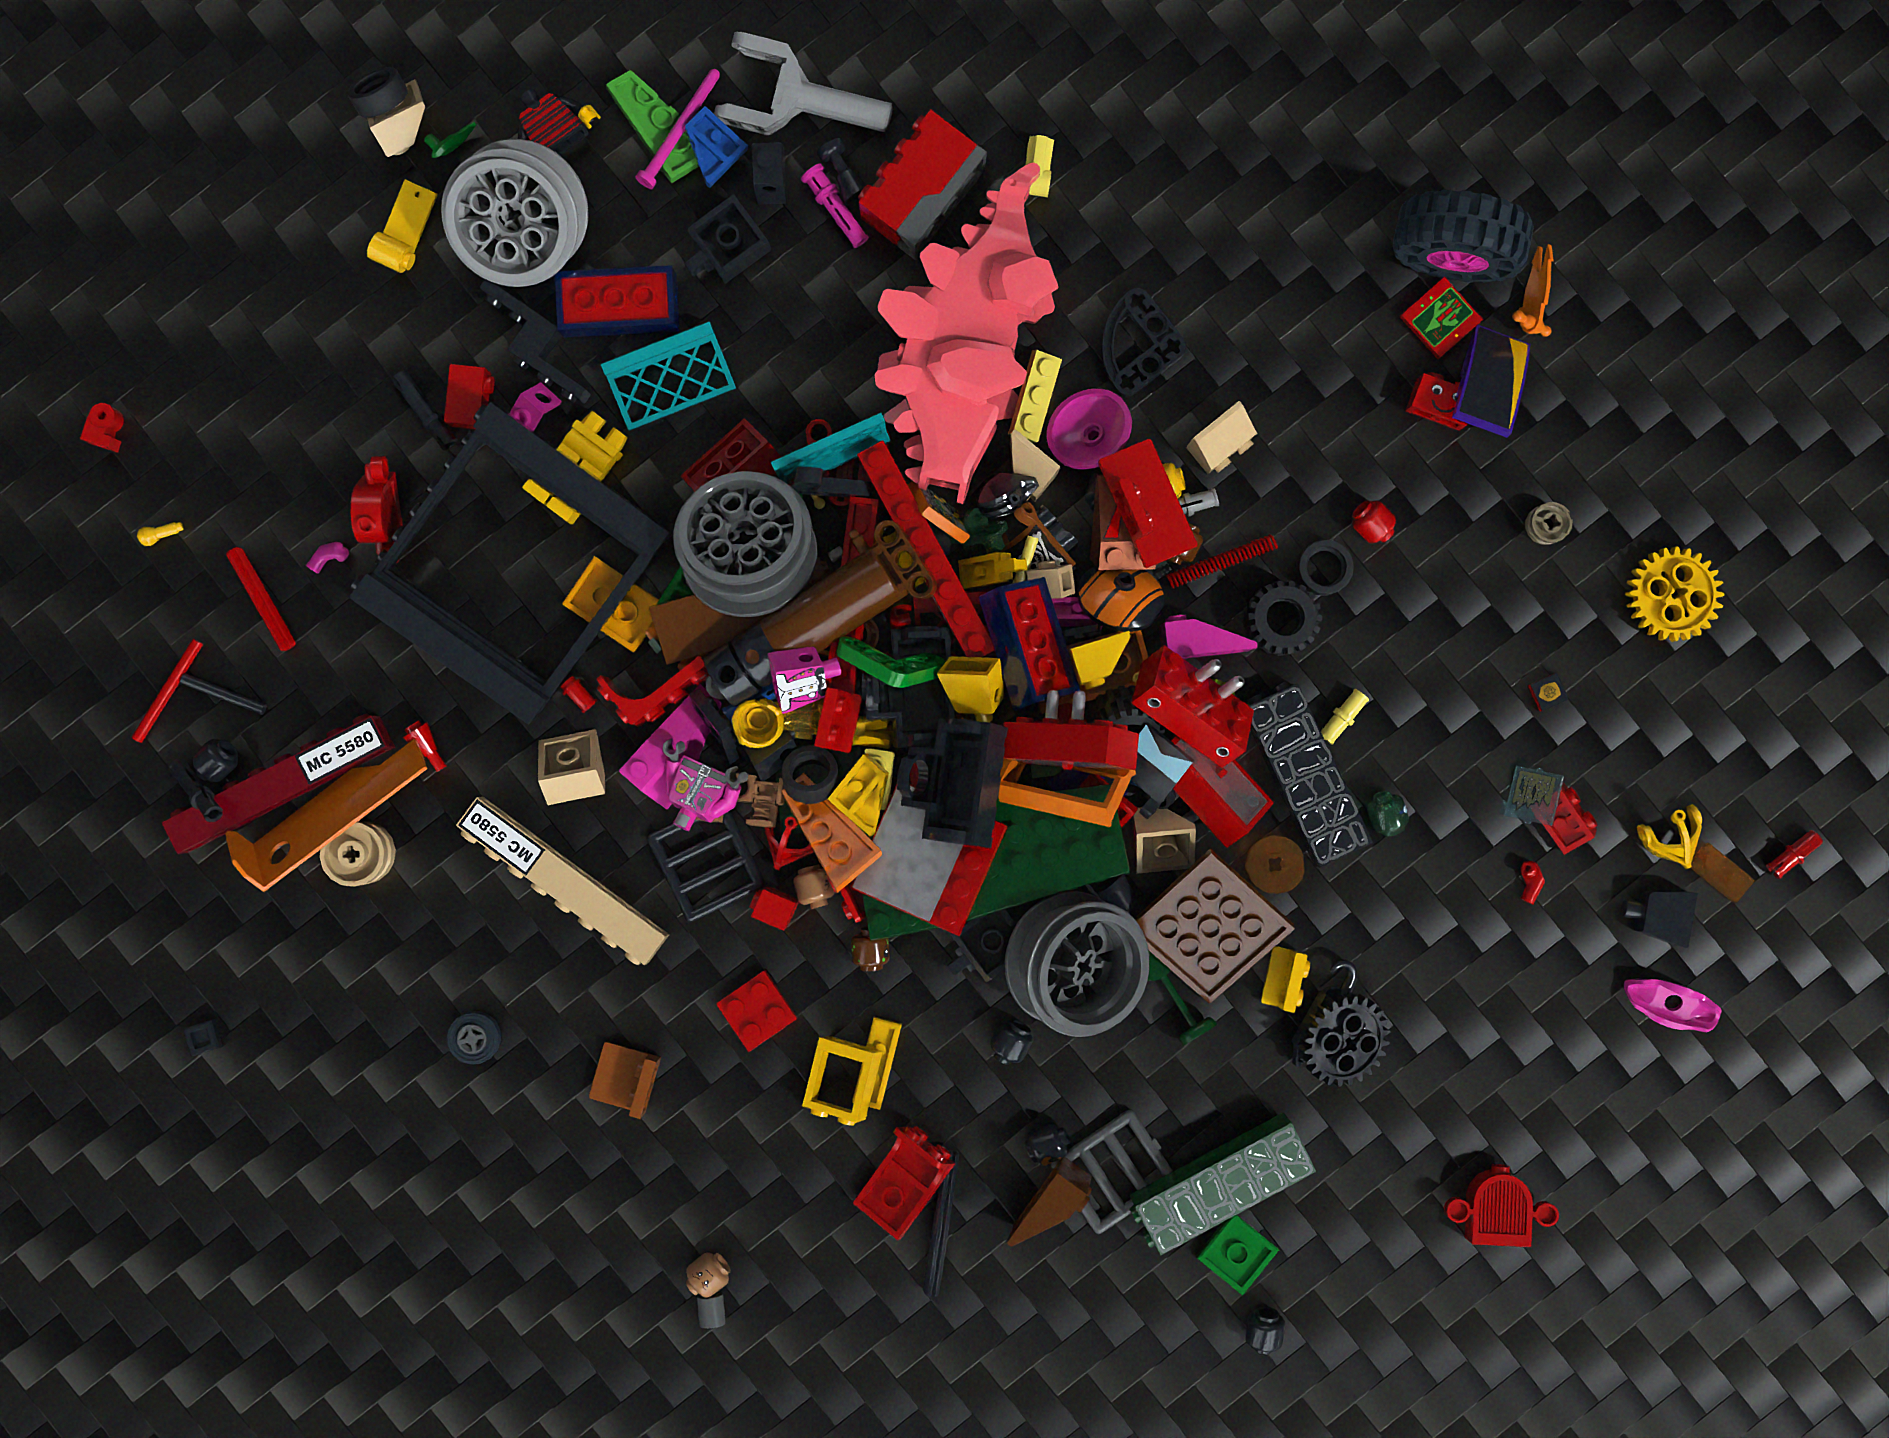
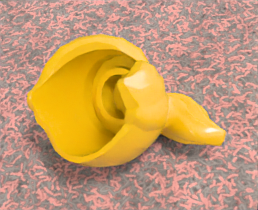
M766 698L746 700L738 705L733 713L732 724L734 733L739 743L747 747L759 749L769 746L781 736L784 729V717L788 716L792 711L782 714L778 702H773Z

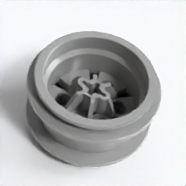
M504 139L482 147L455 169L443 192L441 206L442 222L446 237L454 252L473 272L484 279L500 285L521 287L547 280L556 274L575 254L586 234L588 203L580 179L572 167L560 155L550 148L530 140ZM492 171L496 181L495 188L484 175L487 172ZM530 177L539 183L533 191L525 190ZM509 182L513 184L516 192L507 189L504 183ZM479 194L488 197L490 206H485L480 202ZM530 200L537 201L541 205L542 212L538 209H532ZM511 210H520L521 215H513ZM499 216L502 217L505 225L500 222ZM544 218H558L559 227L542 223ZM481 224L487 226V228L490 231V236L487 235V233L482 228ZM531 230L540 234L541 242H536L531 238ZM504 242L511 243L516 253L506 250ZM526 249L533 251L535 255H528Z

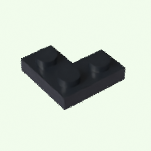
M700 689L690 693L689 696L693 707L710 729L715 746L730 765L739 760L740 757L736 749L739 746V742L731 732L733 731V725L726 715L722 717L717 712L719 708L711 696L705 697Z

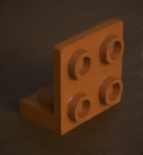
M605 1042L589 1098L630 1110V1117L641 1119L646 1113L661 1057L615 1043Z

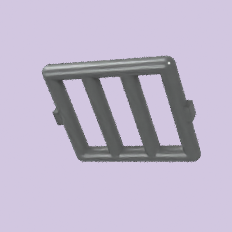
M1130 1109L1069 1148L1067 1156H1065L1070 1161L1080 1156L1115 1209L1100 1219L1090 1203L1086 1204L1081 1212L1097 1234L1103 1233L1131 1214L1129 1207L1134 1204L1131 1199L1126 1203L1123 1202L1089 1149L1104 1140L1135 1188L1139 1190L1147 1186V1183L1113 1134L1128 1124L1162 1176L1173 1172L1160 1152L1161 1146L1155 1137H1150L1135 1112ZM1059 1160L1051 1163V1167L1053 1169L1057 1165Z

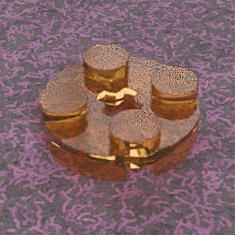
M1273 835L1261 838L1251 846L1244 865L1252 884L1261 891L1273 894L1284 893L1294 889L1303 878L1305 869L1303 853L1299 846L1286 837ZM1279 857L1282 869L1270 872L1268 869L1270 866L1268 863L1269 859Z

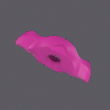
M1634 978L1624 981V989L1632 1005L1661 1025L1677 1030L1709 1032L1718 1023L1722 1012L1721 1008L1696 990L1658 979ZM1670 995H1678L1681 997V1003L1676 1008H1668L1665 1006L1666 998Z

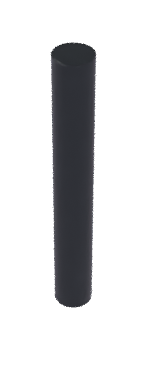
M184 673L180 679V684L263 715L266 711L267 704L187 673Z

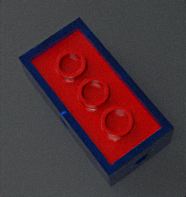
M672 265L558 271L555 274L557 328L564 338L680 331L677 274Z
M1045 577L1000 586L978 597L997 658H1000L1002 675L1014 711L1046 703L1047 694L1050 690L1058 691L1059 699L1071 695L1075 691H1080Z

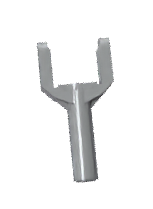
M734 32L731 44L733 48L741 51L745 56L780 64L782 67L771 106L773 114L728 103L716 105L714 115L725 125L769 136L784 127L794 116L801 112H807L881 132L888 130L893 110L892 103L810 83L788 43L744 32Z

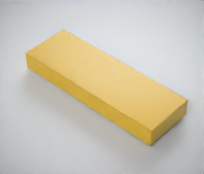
M875 1016L873 1017L866 1047L883 1052L869 1107L880 1110L902 1023ZM862 1062V1065H861V1069H860V1073H859V1077H858V1081H857V1085H856V1089H855V1093H854V1096H853L852 1103H854V1100H855V1096H856V1092H857V1088H858V1084H859V1080H860V1076H861V1072H862V1068H863V1064H864L863 1062Z

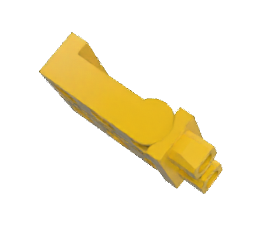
M591 411L581 422L576 419L572 425L573 428L564 437L558 449L603 481L616 460L619 461L623 456L620 451L627 437L613 427L606 438L602 439L597 433L606 421ZM533 478L528 479L522 487L572 525L581 514Z

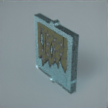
M1516 766L1504 815L1522 819L1527 824L1536 822L1552 826L1564 776L1544 772L1541 768L1533 770Z

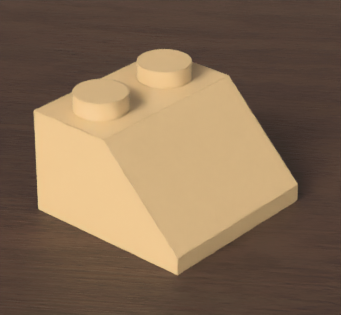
M1238 401L1197 434L1186 448L1207 474L1214 469L1219 473L1231 463L1229 457L1237 451L1241 455L1254 444L1251 439L1257 432L1244 406Z
M596 729L539 740L538 782L547 805L605 794V772Z

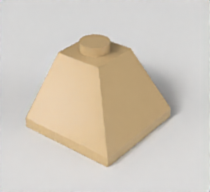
M415 79L405 84L408 94L397 107L380 116L367 118L371 131L387 157L401 155L410 146L414 145L425 109L423 98Z
M1014 429L1009 441L1012 474L1036 477L1039 487L1029 497L1036 501L1055 479L1060 466Z
M1138 808L1132 816L1136 872L1148 873L1188 869L1195 863V824L1168 809H1157L1149 819H1146L1139 813L1141 808Z

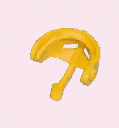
M1694 804L1687 806V815L1691 824L1690 837L1683 821L1686 818L1685 812L1676 810L1671 815V821L1677 824L1681 844L1666 845L1660 843L1649 825L1640 824L1637 826V831L1644 847L1659 858L1679 863L1685 869L1691 868V862L1702 829L1701 813Z

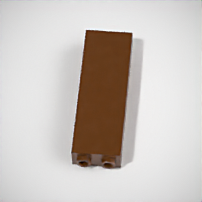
M818 555L814 573L802 592L830 574L827 561H820ZM694 593L649 607L667 665L714 651L726 642H732L734 637L770 614L754 617L726 615L705 605Z

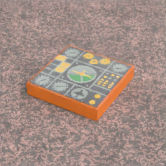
M911 481L908 487L918 504L921 515L964 544L969 539L970 534L956 508L929 488L925 491L918 488L919 484Z

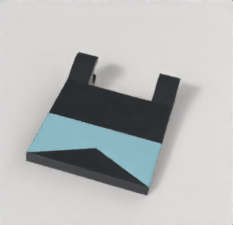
M1149 723L1139 733L1136 775L1131 778V781L1151 796L1139 811L1146 819H1149L1157 811L1168 794L1195 761ZM1106 777L1104 779L1110 785H1112L1114 781L1113 778Z

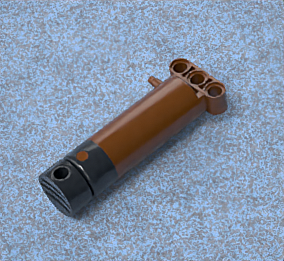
M891 520L880 522L874 530V537L877 543L872 547L868 546L863 536L856 529L850 531L849 536L860 555L799 594L782 608L770 613L734 637L732 642H726L703 658L708 674L727 701L737 707L760 692L762 687L766 688L773 683L767 653L805 647H814L819 653L838 641L840 637H844L909 593L919 599H928L935 594L937 581L900 524ZM893 526L897 532L896 539L891 543H886L883 539V532L887 527ZM904 552H910L913 556L912 565L908 568H902L899 564V557ZM920 577H926L929 581V589L923 594L918 593L915 589V582ZM732 668L735 671L734 680L731 678L730 671Z

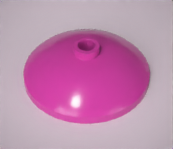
M1087 389L1077 392L1064 400L1052 414L1047 427L1048 446L1056 459L1068 467L1074 469L1098 467V461L1101 458L1122 450L1126 445L1132 429L1131 413L1123 399L1109 390Z

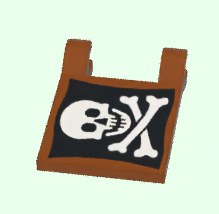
M1025 502L1014 512L1016 519L1028 526V528L1010 543L1006 532L999 526L985 537L989 545L1000 552L1011 553V558L1016 559L1021 558L1028 535L1038 538L1039 540L1029 570L1037 568L1038 562L1055 560V565L1072 564L1073 567L1076 564L1039 520L1036 510L1030 502Z

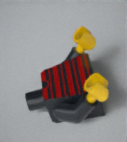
M529 89L520 97L521 102L527 109L518 116L522 123L518 127V139L542 144L558 155H561L589 134L586 127L588 129L592 127L589 123L591 119L596 117L600 119L601 117L591 105L585 106L581 102L565 96L557 98L553 93H548L543 98H540L534 89Z

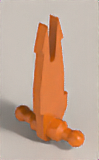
M1547 244L1542 269L1543 248L1538 246L1531 262L1533 266L1525 290L1523 307H1520L1512 315L1513 320L1520 323L1523 331L1528 334L1540 333L1543 337L1549 336L1552 332L1551 328L1544 325L1543 322L1545 305H1548L1551 287V262L1554 261L1550 244Z

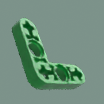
M847 636L839 638L836 655L884 683L898 688H905L937 679V673L946 662L942 657L931 653H921L895 660L870 645Z

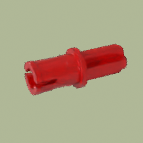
M1810 830L1794 844L1786 845V850L1773 861L1766 864V867L1770 872L1779 867L1773 875L1777 879H1781L1798 863L1803 864L1804 858L1823 843V840L1818 833Z

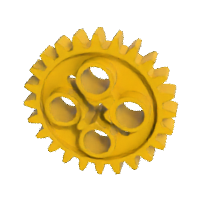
M1679 547L1671 548L1670 553L1667 548L1659 550V555L1656 552L1648 554L1649 561L1646 559L1640 560L1639 565L1642 569L1637 568L1631 571L1637 578L1627 581L1628 585L1634 587L1633 591L1625 593L1626 596L1633 597V602L1627 604V607L1636 608V612L1632 614L1631 618L1640 617L1642 619L1638 625L1639 628L1649 626L1647 635H1655L1658 632V640H1665L1668 635L1671 642L1678 641L1679 637L1683 641L1689 640L1691 634L1693 636L1701 635L1700 628L1709 629L1711 627L1707 619H1718L1713 609L1723 608L1722 604L1716 602V598L1724 596V593L1716 591V587L1722 585L1723 581H1714L1713 577L1719 571H1709L1708 567L1711 561L1701 563V553L1694 554L1691 557L1690 548L1684 549L1681 553ZM1677 568L1682 569L1684 572V580L1682 582L1676 577ZM1652 582L1657 583L1659 586L1657 596L1650 590ZM1676 590L1678 594L1673 599L1671 594ZM1692 593L1698 596L1699 603L1697 607L1691 604L1690 596ZM1667 607L1671 608L1674 613L1672 621L1665 617V609Z

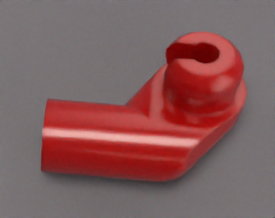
M1525 861L1520 869L1526 887L1520 899L1534 905L1545 883V879L1536 862Z

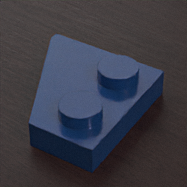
M706 106L685 125L686 134L706 185L710 188L748 150V145Z

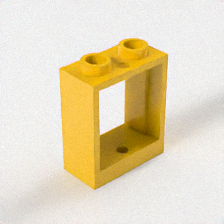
M833 1036L819 1037L802 1106L810 1108L811 1114L816 1116L828 1117V1114L838 1117V1122L854 1126L855 1123L866 1120L883 1051ZM829 1053L864 1063L852 1110L817 1100Z

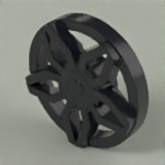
M1101 624L1056 632L1054 636L1057 646H1062L1074 641H1085L1103 635V629Z

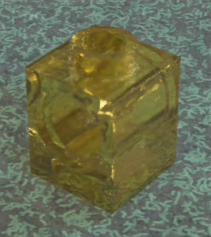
M819 699L786 713L784 730L794 731L795 738L812 740L813 734L817 735L824 700Z

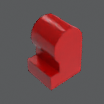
M106 403L94 405L86 419L80 439L91 445L118 453L121 441L115 439V435L123 426V414Z

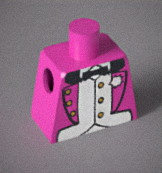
M814 647L767 653L774 694L782 714L824 698L827 690L825 679L841 675L838 659L833 658L821 661Z

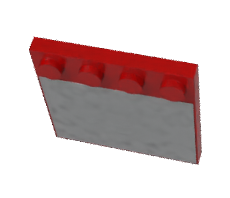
M909 784L911 791H914L915 786ZM896 785L872 839L881 849L882 856L854 879L851 889L960 936L1007 830V826L995 821L994 829L992 830L991 838L993 840L991 848L922 839L926 810L901 806L902 795L897 790L898 785Z

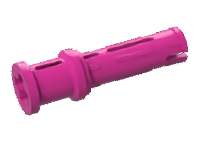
M821 163L811 167L802 175L801 181L809 185L816 195V202L820 203V205H825L838 226L852 243L853 248L861 246L869 237L838 196L837 185L832 184L827 178Z

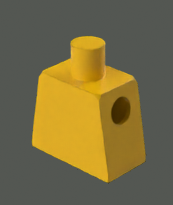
M950 656L937 675L954 710L958 713H972L976 721L991 722L993 720L992 713L995 712L1004 699L1000 658Z

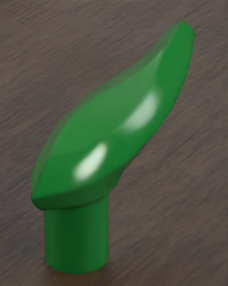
M473 122L456 133L448 135L441 142L432 133L428 134L424 142L433 150L432 158L447 155L458 148L471 134L477 124Z

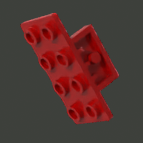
M1151 439L1127 447L1098 461L1144 568L1152 567L1197 547V541Z

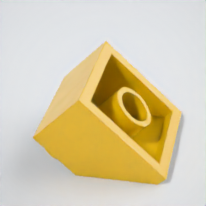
M1129 631L1072 648L1067 652L1078 686L1085 684L1087 690L1105 683L1104 678L1111 675L1131 637Z

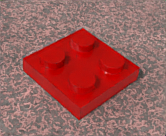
M766 970L716 1003L748 1052L798 1018Z

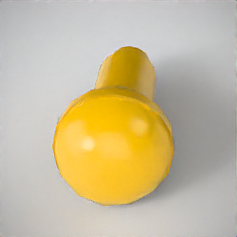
M173 522L156 528L144 526L137 532V538L142 545L152 546L160 538L177 534L179 531L184 530L181 522Z

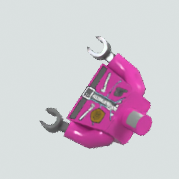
M667 740L663 744V752L668 756L666 761L667 795L669 796V801L676 808L680 809L673 824L689 831L696 817L711 823L715 818H719L736 806L741 790L740 783L747 781L748 774L742 772L737 778L736 771L738 766L727 769L726 773H723L685 755L681 759L679 754L685 750L684 742H678L676 750H674L672 747L673 740Z

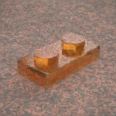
M1705 843L1691 862V869L1731 902L1737 903L1755 881L1710 843Z

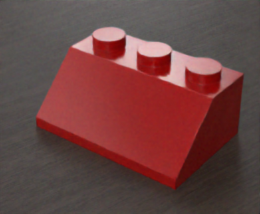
M744 418L680 476L694 492L710 480L728 473L751 471L776 476L777 474L771 462L781 458V456Z

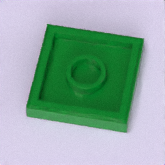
M1235 1215L1220 1225L1196 1257L1243 1296L1279 1249L1239 1215Z

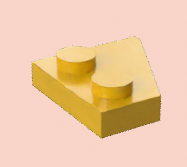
M866 753L862 755L829 796L828 800L870 837L876 832L889 772Z

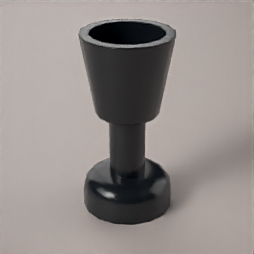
M836 138L822 145L816 153L821 161H831L838 173L836 178L844 204L847 205L859 200L858 196L866 184L853 169L847 168L841 157L845 150V145L841 138Z

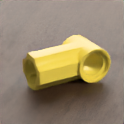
M1030 136L1026 153V165L1034 162L1040 167V176L1031 185L1029 195L1048 198L1052 172L1050 171L1054 140L1047 136Z

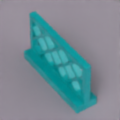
M710 322L601 364L629 431L736 389ZM708 342H712L716 352L711 364L696 358L699 347ZM695 348L692 355L685 353L686 351ZM682 354L691 358L684 374L669 368L673 356ZM717 358L719 359L722 369L715 366ZM668 359L665 366L658 363ZM694 360L709 366L703 383L688 377ZM650 365H656L664 369L657 385L642 379L646 367ZM641 369L638 377L630 374ZM715 369L724 373L729 385L719 389L707 385L712 370ZM667 371L683 377L676 393L661 387ZM625 375L636 379L631 395L620 392L615 379ZM686 379L701 385L698 396L691 400L680 395ZM640 381L656 388L649 404L634 398ZM705 388L712 390L711 392L702 395ZM659 390L675 396L671 407L666 410L653 406ZM622 396L628 398L626 406L624 404ZM678 398L686 401L684 403L676 405ZM632 400L648 407L643 419L633 423L628 413ZM651 409L658 411V413L649 416Z
M879 413L776 459L771 464L778 478L787 483V476L797 467L821 468L823 473L858 458V453L882 440L885 445L891 443V439L887 433L883 415Z

